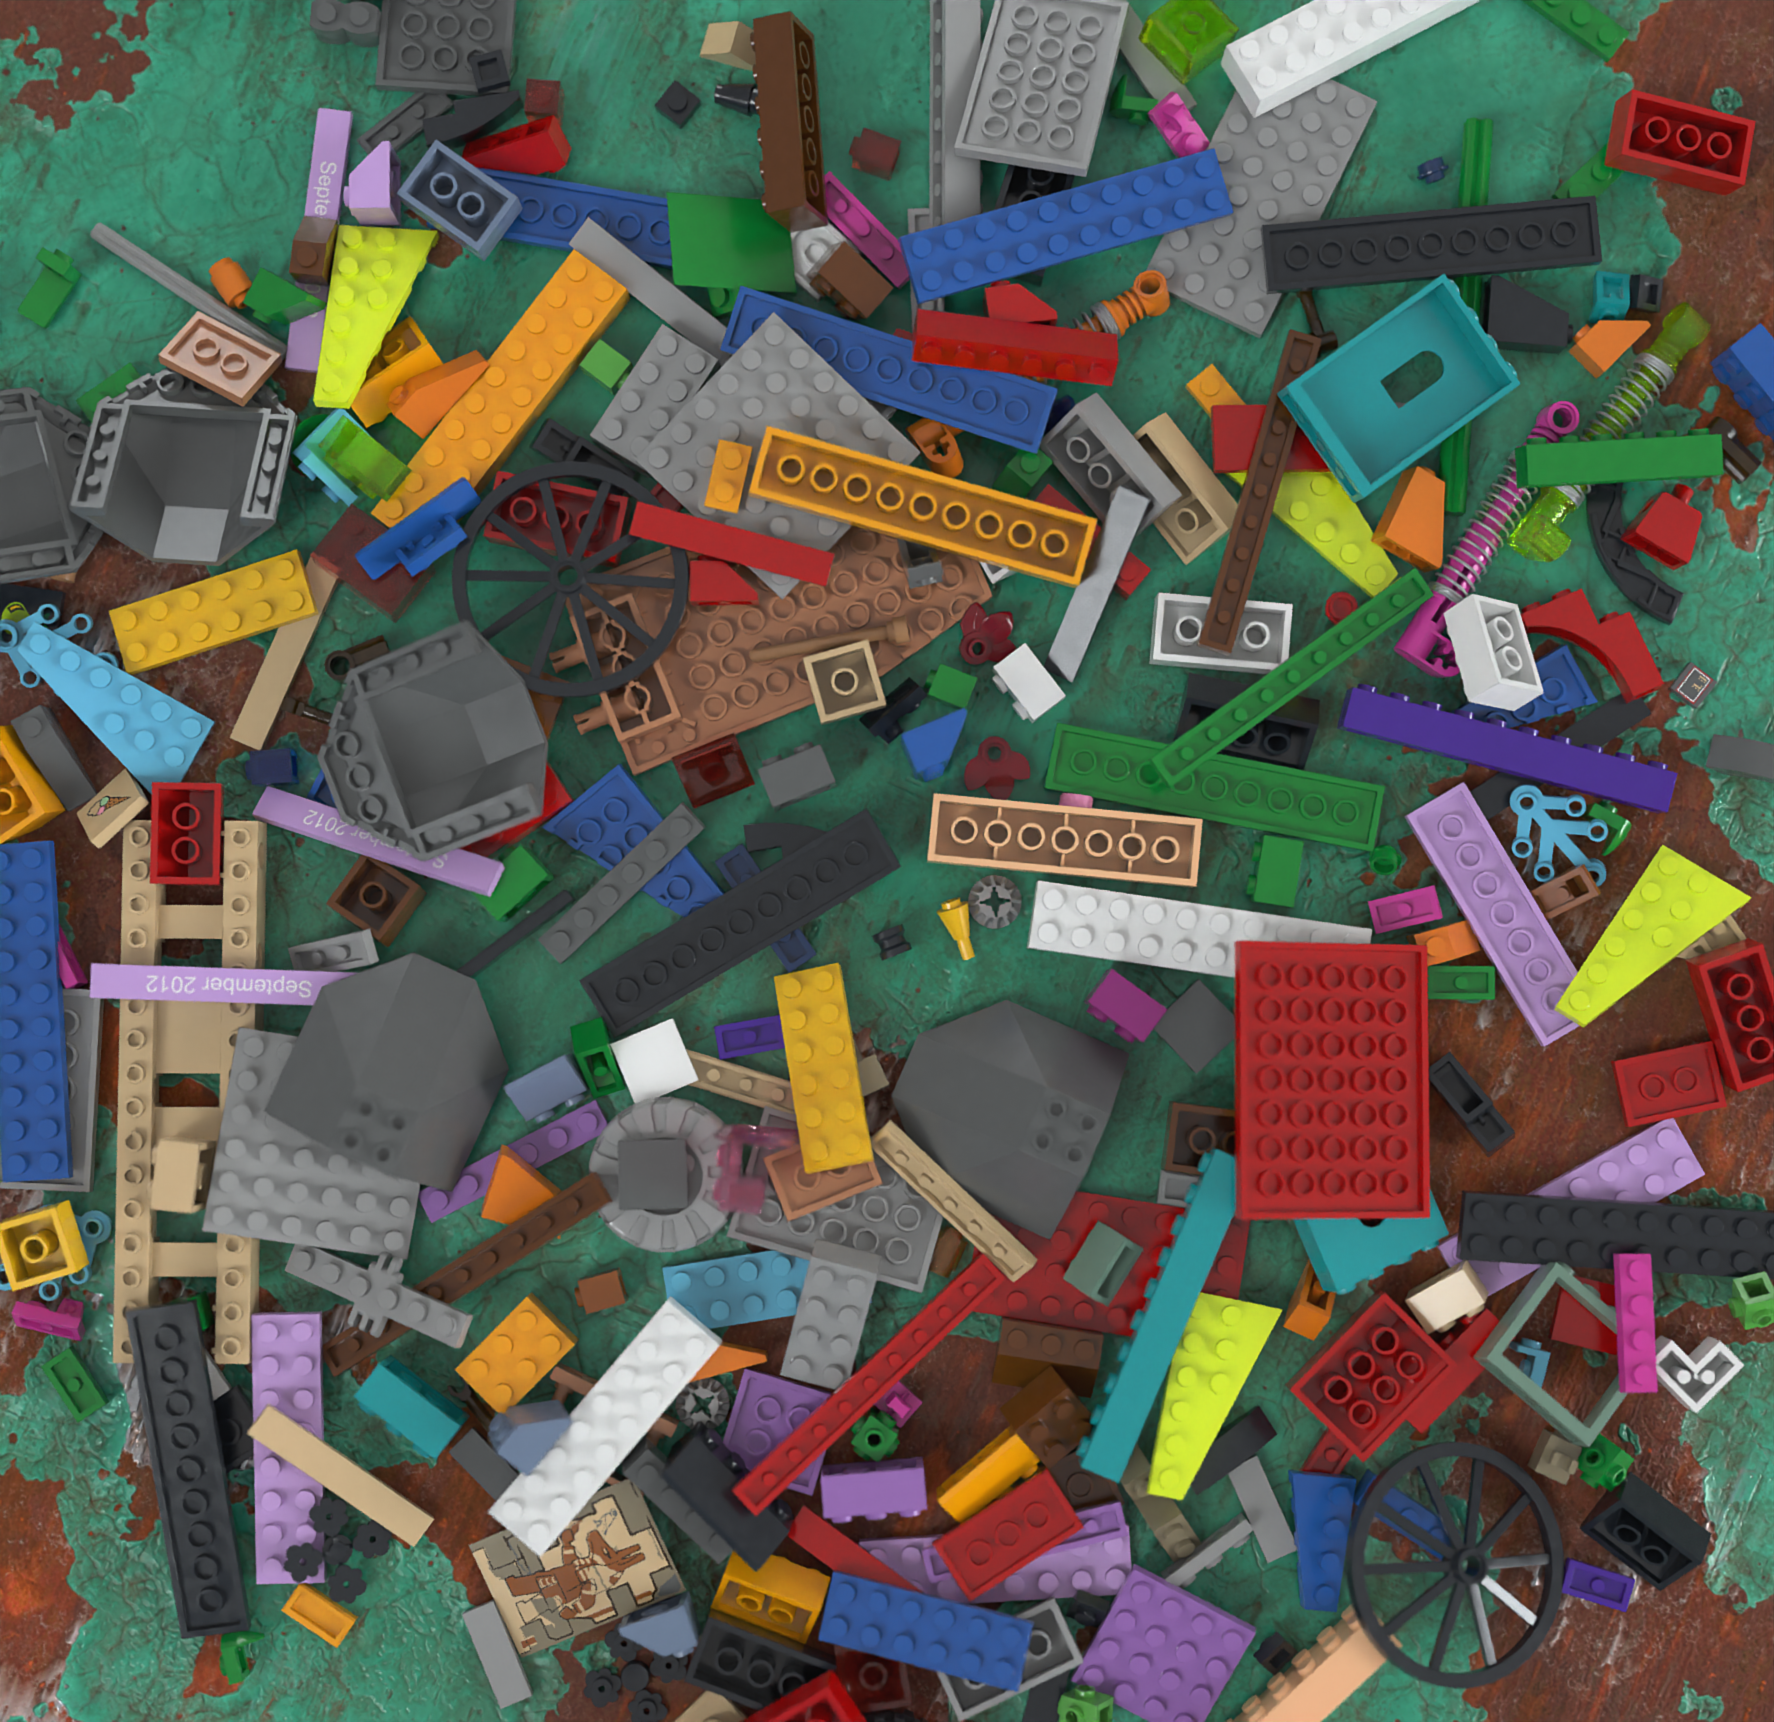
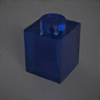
M291 748L249 751L250 760H246L245 770L247 779L252 781V785L267 787L299 784L297 751Z

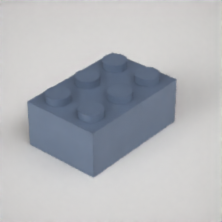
M438 140L434 141L397 192L403 205L482 261L486 260L523 209L517 196Z

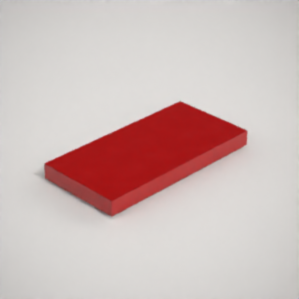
M1212 405L1213 473H1247L1266 405ZM1297 424L1284 472H1331Z
M1046 1467L934 1540L932 1544L968 1601L971 1602L1083 1529L1084 1525Z

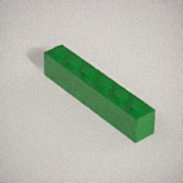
M1709 429L1688 430V436H1677L1676 430L1656 432L1655 438H1644V432L1623 434L1624 439L1612 440V434L1592 435L1591 441L1580 442L1579 436L1559 437V443H1547V438L1526 439V445L1515 448L1517 489L1710 478L1723 475L1722 434H1709Z

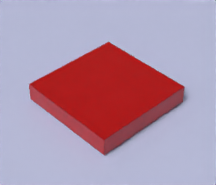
M1574 1275L1582 1284L1586 1283L1595 1288L1601 1295L1599 1299L1607 1306L1616 1307L1615 1285ZM1560 1286L1548 1338L1617 1355V1334Z

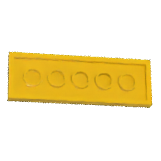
M297 549L109 611L125 670L131 675L319 615L301 552Z
M834 963L774 976L805 1172L810 1174L874 1161L841 965Z

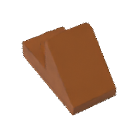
M1584 864L1569 867L1557 877L1529 890L1546 920L1601 893Z

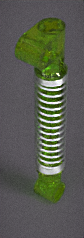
M1681 303L1667 314L1662 324L1663 332L1658 335V339L1653 342L1650 348L1644 349L1633 361L1634 367L1637 370L1627 369V374L1630 378H1621L1623 386L1619 385L1614 388L1618 395H1608L1612 404L1602 403V408L1605 412H1596V417L1600 421L1595 419L1589 420L1591 427L1583 429L1585 435L1584 437H1579L1581 439L1580 442L1591 441L1592 435L1612 434V440L1622 439L1621 433L1635 432V426L1641 424V417L1647 416V409L1654 406V400L1660 398V392L1665 391L1667 385H1670V382L1676 376L1678 363L1687 354L1688 349H1692L1701 343L1710 331V324L1689 303ZM1630 371H1631V372H1635V373H1637V374H1636L1635 376H1633V375L1630 373ZM1624 380L1629 381V382H1630L1629 385H1627V384L1624 382ZM1657 384L1663 385V389H1658ZM1617 388L1624 390L1621 394ZM1651 392H1657V397L1652 398ZM1646 400H1650L1651 405L1646 406L1644 402ZM1640 408L1645 410L1644 414L1642 415L1638 413V410ZM1638 417V422L1633 423L1631 419ZM1631 425L1632 431H1626L1625 427ZM1591 486L1541 487L1540 496L1507 539L1506 543L1508 546L1528 560L1552 562L1558 559L1567 550L1571 542L1570 536L1559 525L1567 514L1574 513L1578 509V506L1584 501V494L1591 491Z

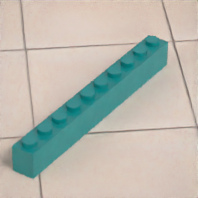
M1214 1147L1211 1148L1210 1153L1204 1152L1197 1167V1171L1201 1172L1196 1185L1191 1183L1184 1197L1187 1207L1183 1216L1177 1215L1170 1231L1174 1235L1170 1247L1164 1246L1157 1261V1265L1161 1266L1156 1279L1150 1278L1143 1294L1147 1301L1143 1310L1137 1309L1130 1324V1328L1134 1330L1129 1342L1123 1341L1118 1351L1116 1360L1121 1362L1116 1373L1110 1372L1103 1388L1107 1395L1102 1405L1097 1404L1089 1422L1093 1424L1089 1437H1082L1076 1451V1455L1080 1456L1079 1463L1081 1467L1117 1483L1120 1482L1236 1209V1157Z

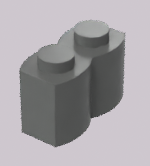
M315 0L312 2L310 26L316 37L322 42L338 45L351 41L362 47L379 46L381 13L377 6L363 1L350 2L345 5L337 0Z

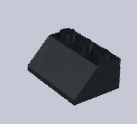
M1631 1471L1626 1474L1621 1484L1615 1486L1612 1492L1606 1490L1580 1526V1530L1659 1591L1703 1563L1711 1537L1710 1532Z

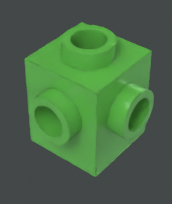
M1766 1271L1733 1279L1732 1298L1728 1299V1305L1732 1316L1739 1318L1744 1330L1755 1327L1762 1328L1774 1323V1286Z
M1077 1685L1074 1689L1061 1695L1058 1704L1060 1722H1112L1114 1696L1097 1692L1092 1686Z

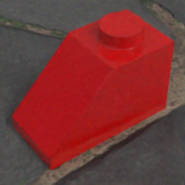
M701 555L697 556V561H690V602L692 606L759 605L758 593L724 560Z

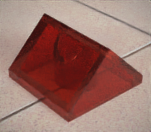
M735 733L671 757L693 809L755 785Z
M840 1645L834 1646L839 1680L861 1713L913 1705L907 1664L905 1662Z

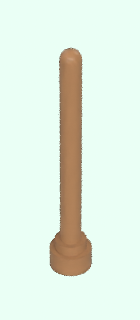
M905 615L892 617V621L886 622V626L753 649L749 657L753 662H760L839 648L867 639L869 642L889 639V642L896 641L897 644L910 642Z

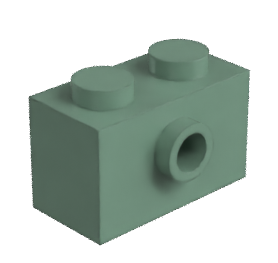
M1098 1220L1093 1230L1088 1234L1077 1256L1070 1263L1063 1279L1089 1297L1108 1307L1143 1251V1248Z

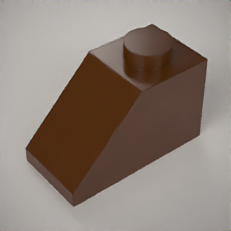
M310 216L303 217L293 239L289 273L297 283L330 286L338 220Z

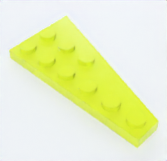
M349 225L338 226L313 399L316 407L350 408L367 376L366 371L372 359L377 357L382 348L381 342L387 331H391L412 291L411 286L418 272H422L429 251L432 247H435L439 240L438 231Z
M1283 472L1272 514L1369 597H1374L1388 587L1398 575V572L1383 548L1370 541L1374 533L1357 505L1351 501L1333 473ZM1225 473L1243 488L1247 473Z
M1662 845L1562 995L1554 1010L1584 1028L1614 1005L1616 1001L1643 983L1654 972L1660 970L1698 941L1700 937L1723 922L1738 908L1748 903L1751 897Z
M1200 1292L1168 1367L1146 1493L1177 1500L1184 1498L1283 1309Z

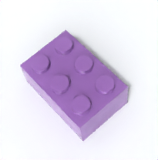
M922 1457L880 1460L879 1463L877 1461L822 1465L821 1488L824 1518H832L834 1523L851 1521L852 1516L866 1515L868 1520L886 1518V1513L900 1512L902 1517L920 1515V1510L927 1509Z

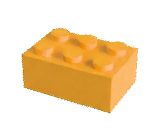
M531 1292L455 1371L497 1413H505L510 1406H515L579 1339Z

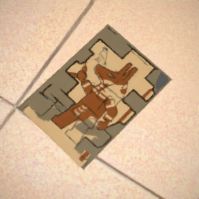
M629 1478L595 1492L541 1557L508 1529L469 1545L521 1658L686 1591L639 1488Z

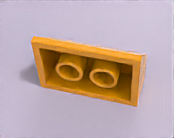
M411 316L393 327L390 332L387 331L381 342L382 348L377 357L372 359L366 371L367 376L351 405V408L366 428L382 422L391 412L386 404L396 387L403 385L414 376L443 364Z
M13 725L0 726V844H6L42 827L65 811L58 796L26 751Z
M1009 1426L936 1488L937 1501L959 1523H962L985 1508L994 1499L997 1500L1013 1489L1011 1484L1018 1478L1022 1477L1025 1480L1039 1468L1036 1463L1040 1459L1016 1434L1013 1428Z
M733 1550L710 1609H716L805 1644L820 1613L831 1577L822 1574L816 1569L805 1568L790 1562L785 1557L771 1555L764 1565L755 1572Z

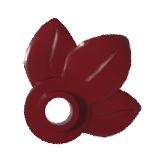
M974 602L968 607L960 622L964 637L960 641L959 652L963 660L973 665L982 664L987 660L1000 662L1016 650L1014 643L1007 639L1013 629V615L1011 612L1001 611L987 616L983 607L978 602ZM979 642L981 644V651L978 654H974L972 647L975 643Z
M998 736L988 737L980 744L978 756L967 763L964 775L965 786L968 791L985 785L986 790L994 799L1007 800L1012 793L1014 779L1023 780L1030 778V767L1027 759L1022 754L1012 751L1005 739ZM997 747L1001 752V756L998 759H991L988 755L990 748Z

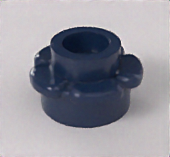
M1442 157L1422 163L1417 166L1420 175L1417 179H1425L1426 185L1445 178L1444 171L1449 168V165L1444 164Z

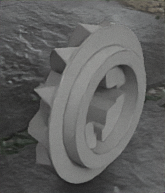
M991 875L980 879L972 887L968 897V907L972 917L979 924L987 928L997 929L1009 925L1016 919L1020 912L1022 899L1017 886L1006 877ZM992 887H995L998 898L1009 899V902L999 906L997 917H995L991 906L980 904V901L991 898Z
M708 1377L687 1383L677 1395L675 1408L680 1421L690 1429L701 1421L707 1428L713 1429L718 1427L726 1418L730 1402L724 1386L717 1380ZM694 1392L702 1399L714 1395L708 1405L711 1416L703 1410L691 1413L697 1404Z

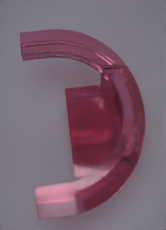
M724 1124L714 1134V1138L724 1140L725 1144H721L718 1147L717 1166L722 1167V1177L715 1180L713 1201L719 1202L718 1210L760 1214L764 1209L767 1175L740 1172L743 1144L794 1149V1143H799L800 1140L798 1129L771 1126Z

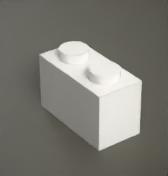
M1026 643L992 669V672L995 674L991 678L1002 694L1007 691L1015 700L1012 707L1022 720L1029 718L1032 723L1060 703L1066 696Z

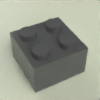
M812 742L794 748L795 755L782 759L781 755H776L762 762L764 767L758 769V773L775 812L837 787L820 744L813 746Z

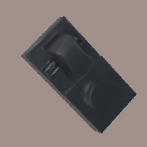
M909 677L885 697L887 704L885 708L867 712L858 720L874 737L879 735L889 744L903 733L897 719L900 716L903 717L905 714L915 711L921 705V701L927 697V694Z

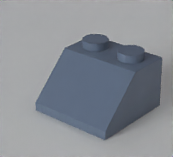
M572 1053L563 1055L503 1086L524 1119L529 1121L535 1118L537 1124L555 1115L554 1107L565 1102L568 1108L584 1100L583 1092L589 1090L587 1082Z
M558 1399L510 1406L505 1413L500 1412L494 1417L489 1425L490 1431L488 1435L495 1452L528 1477L570 1426L572 1420L563 1403Z
M689 1591L627 1614L623 1617L619 1626L622 1636L664 1657L674 1654L675 1658L685 1656L694 1651L693 1646L698 1644L702 1630Z

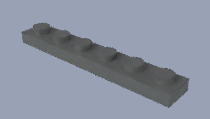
M681 803L545 932L538 941L562 964L706 826L684 803Z

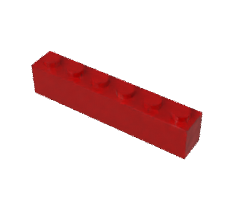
M917 309L912 333V361L1112 386L1119 361L1117 334L924 309Z

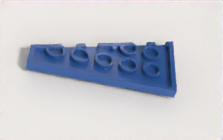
M619 764L542 828L552 834L554 833L568 842L567 844L576 850L582 851L596 860L599 865L611 871L665 818L625 768ZM688 846L683 848L640 889V891H644L656 899L658 903L666 908H670L682 917L689 915L725 893Z

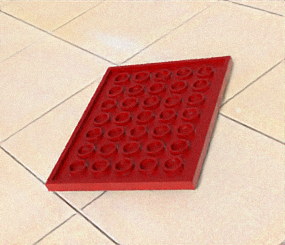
M1235 941L1236 1219L1430 1218L1427 945Z

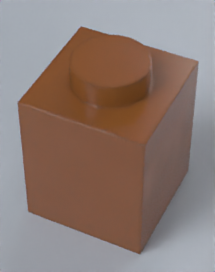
M620 1267L580 1278L577 1281L579 1287L574 1288L579 1308H585L586 1314L621 1305L628 1301Z

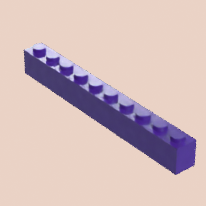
M1358 684L1357 688L1352 687L1346 691L1337 729L1654 813L1668 812L1678 773L1668 771L1667 764L1656 761H1648L1647 765L1635 762L1636 757L1621 752H1616L1615 756L1603 753L1604 748L1592 744H1583V748L1570 745L1571 739L1562 736L1551 735V739L1539 737L1538 730L1521 726L1518 731L1506 728L1507 722L1498 719L1487 718L1486 722L1475 720L1474 713L1455 709L1454 714L1441 711L1442 705L1429 701H1422V705L1409 702V696L1400 693L1390 692L1388 697L1377 694L1378 688L1370 685Z

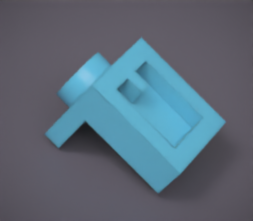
M1522 1337L1521 1343L1512 1341L1510 1343L1511 1349L1528 1354L1527 1359L1521 1361L1519 1369L1542 1388L1550 1353L1541 1349L1542 1343Z

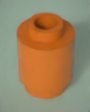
M230 257L217 261L209 269V274L212 276V284L230 308L237 307L242 309L247 307L243 301L252 285V281L240 264L233 262Z

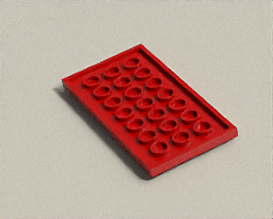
M1076 1190L1050 1240L990 1214L1038 1260L1030 1270L1014 1283L998 1269L1006 1279L973 1312L1131 1337L1134 1331L1130 1328L1133 1316L1137 1309L1143 1310L1147 1298L1143 1297L1147 1283L1150 1278L1156 1279L1161 1266L1157 1265L1159 1255L1164 1246L1170 1247L1174 1235L1170 1233L1173 1222L1177 1215L1183 1216L1186 1208ZM1235 1215L1232 1216L1200 1291L1201 1293L1235 1300L1239 1299L1250 1219H1236ZM1098 1220L1143 1248V1251L1108 1307L1089 1297L1063 1279L1070 1263L1077 1256L1088 1234L1093 1230ZM975 1246L973 1248L972 1261L982 1253Z

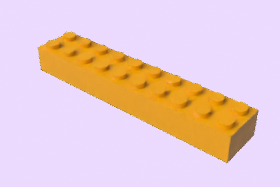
M574 249L487 361L490 365L449 410L375 506L371 514L391 529L461 477H465L479 496L572 376L598 339L602 337L631 299L627 288Z
M770 426L766 428L749 489V496L1072 588L1079 586L1097 519Z

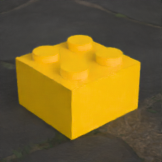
M69 1200L0 1221V1255L12 1291L76 1273L90 1264Z

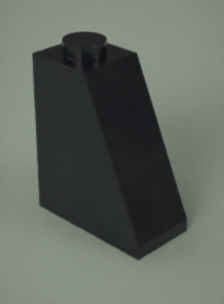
M1491 275L1485 282L1482 329L1486 334L1494 338L1499 350L1560 354L1567 347V344H1571L1573 325L1569 324V313L1499 275Z

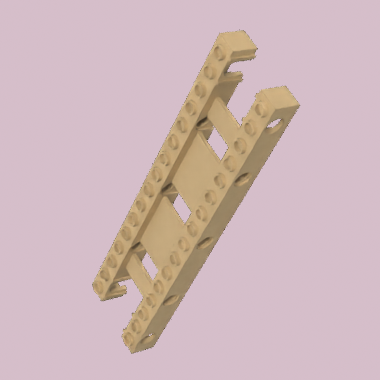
M151 820L129 821L123 827L121 965L161 966L162 942H165V939H222V968L265 969L267 823L260 821H224V831H221V836H224V873H220V878H223V905H166V884H150ZM120 999L113 1363H134L125 1312L133 1307L162 1304V1301H158L159 1277H216V1304L212 1306V1311H216L215 1347L212 1348V1353H215V1364H250L252 1362L251 1315L259 1313L260 1239L217 1233V1242H160V1237H156L158 1210L150 1209L151 1200L147 1199V1187L149 1181L154 1179L155 1166L151 1165L152 1150L154 1145H158V1140L178 1136L215 1140V1161L238 1028L264 1031V1004ZM163 1073L220 1074L219 1107H162V1103H159V1076H163Z

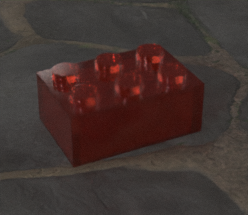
M351 503L310 556L318 567L392 622L396 623L435 574V568L433 563H431L427 569L418 572L412 577L400 561L380 577L372 580L355 558V554L388 530Z

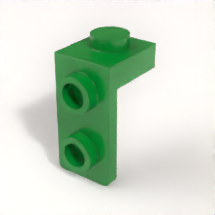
M42 247L36 259L45 268L19 306L18 312L46 329L82 274L71 265L74 261L71 257L58 249L52 253Z

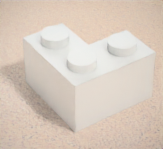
M1660 1336L1655 1341V1347L1659 1350L1656 1353L1657 1380L1685 1408L1695 1413L1744 1366L1721 1341L1710 1336L1689 1356L1672 1340Z

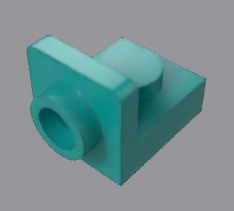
M1596 271L1593 278V307L1589 314V322L1596 324L1599 320L1624 321L1630 306L1629 274Z

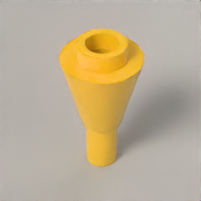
M960 897L942 902V908L937 911V914L953 939L957 941L962 960L975 957L969 938L968 901L961 902Z

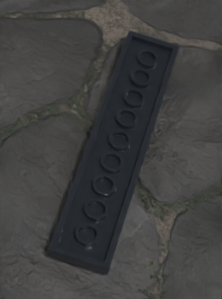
M1596 196L1262 225L1261 227L1267 294L1435 280L1442 274H1445L1447 278L1592 266L1599 265L1602 262Z
M866 808L579 981L615 1038L899 869L902 865Z
M1462 1190L1456 1257L1459 1260L1547 1265L1549 1262H1563L1569 1267L1614 1269L1613 1254H1651L1652 1272L1744 1277L1766 1271L1769 1279H1774V1210Z
M197 1299L129 1308L125 1313L181 1639L247 1631L251 1627V1619Z

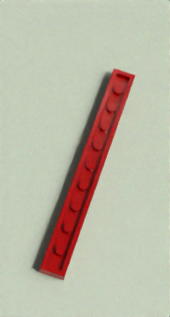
M980 1253L732 1488V1491L757 1516L1006 1278L983 1253Z

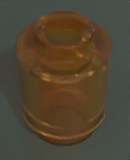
M947 1225L944 1231L939 1230L929 1271L946 1278H950L952 1271L956 1272L968 1244L966 1240L962 1239L964 1236L962 1233Z

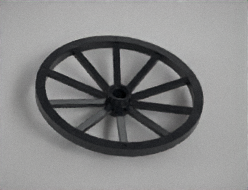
M555 462L525 470L511 477L489 493L477 506L463 529L467 537L456 547L452 569V593L459 621L467 620L486 641L492 639L557 592L529 675L510 665L524 679L527 689L538 694L562 698L589 697L615 690L630 683L653 666L664 654L673 641L685 613L689 592V567L685 549L670 546L675 578L588 573L591 569L642 539L629 534L581 562L612 485L625 491L639 502L664 508L657 498L641 484L605 466L586 462ZM576 477L601 481L602 483L571 557H569L549 480ZM539 483L558 561L494 513L510 497ZM489 521L551 570H468L475 541L482 527ZM568 569L577 571L578 577L575 583L572 585L561 584L560 577L564 571ZM467 581L550 582L480 632L470 607ZM588 584L674 589L669 614L658 636L655 639L591 589ZM579 594L585 596L648 647L647 650L625 668L603 677ZM567 597L570 599L593 678L592 681L560 683L539 679Z
M1439 1442L1424 1445L1392 1461L1378 1474L1362 1496L1348 1534L1346 1548L1347 1586L1353 1609L1364 1633L1377 1651L1394 1667L1412 1678L1436 1686L1447 1688L1483 1686L1493 1683L1518 1669L1538 1649L1549 1632L1560 1604L1564 1581V1553L1559 1527L1554 1513L1539 1486L1527 1472L1505 1455L1481 1445L1464 1442ZM1450 1456H1462L1473 1459L1463 1541L1428 1461ZM1484 1464H1487L1505 1475L1518 1488L1521 1494L1475 1546ZM1415 1467L1419 1471L1452 1547H1449L1382 1502L1393 1485ZM1529 1504L1541 1532L1544 1553L1487 1558L1485 1556L1487 1551ZM1378 1512L1442 1555L1441 1561L1365 1564L1366 1541L1375 1513ZM1466 1559V1561H1467V1568H1466V1570L1464 1571V1570H1463V1562H1464V1560ZM1545 1564L1544 1587L1536 1614L1534 1615L1487 1575L1489 1569ZM1444 1573V1576L1383 1626L1380 1625L1369 1599L1365 1575ZM1478 1583L1529 1625L1516 1645L1497 1660ZM1454 1584L1428 1666L1425 1667L1402 1652L1389 1636ZM1466 1590L1485 1666L1460 1673L1440 1672Z

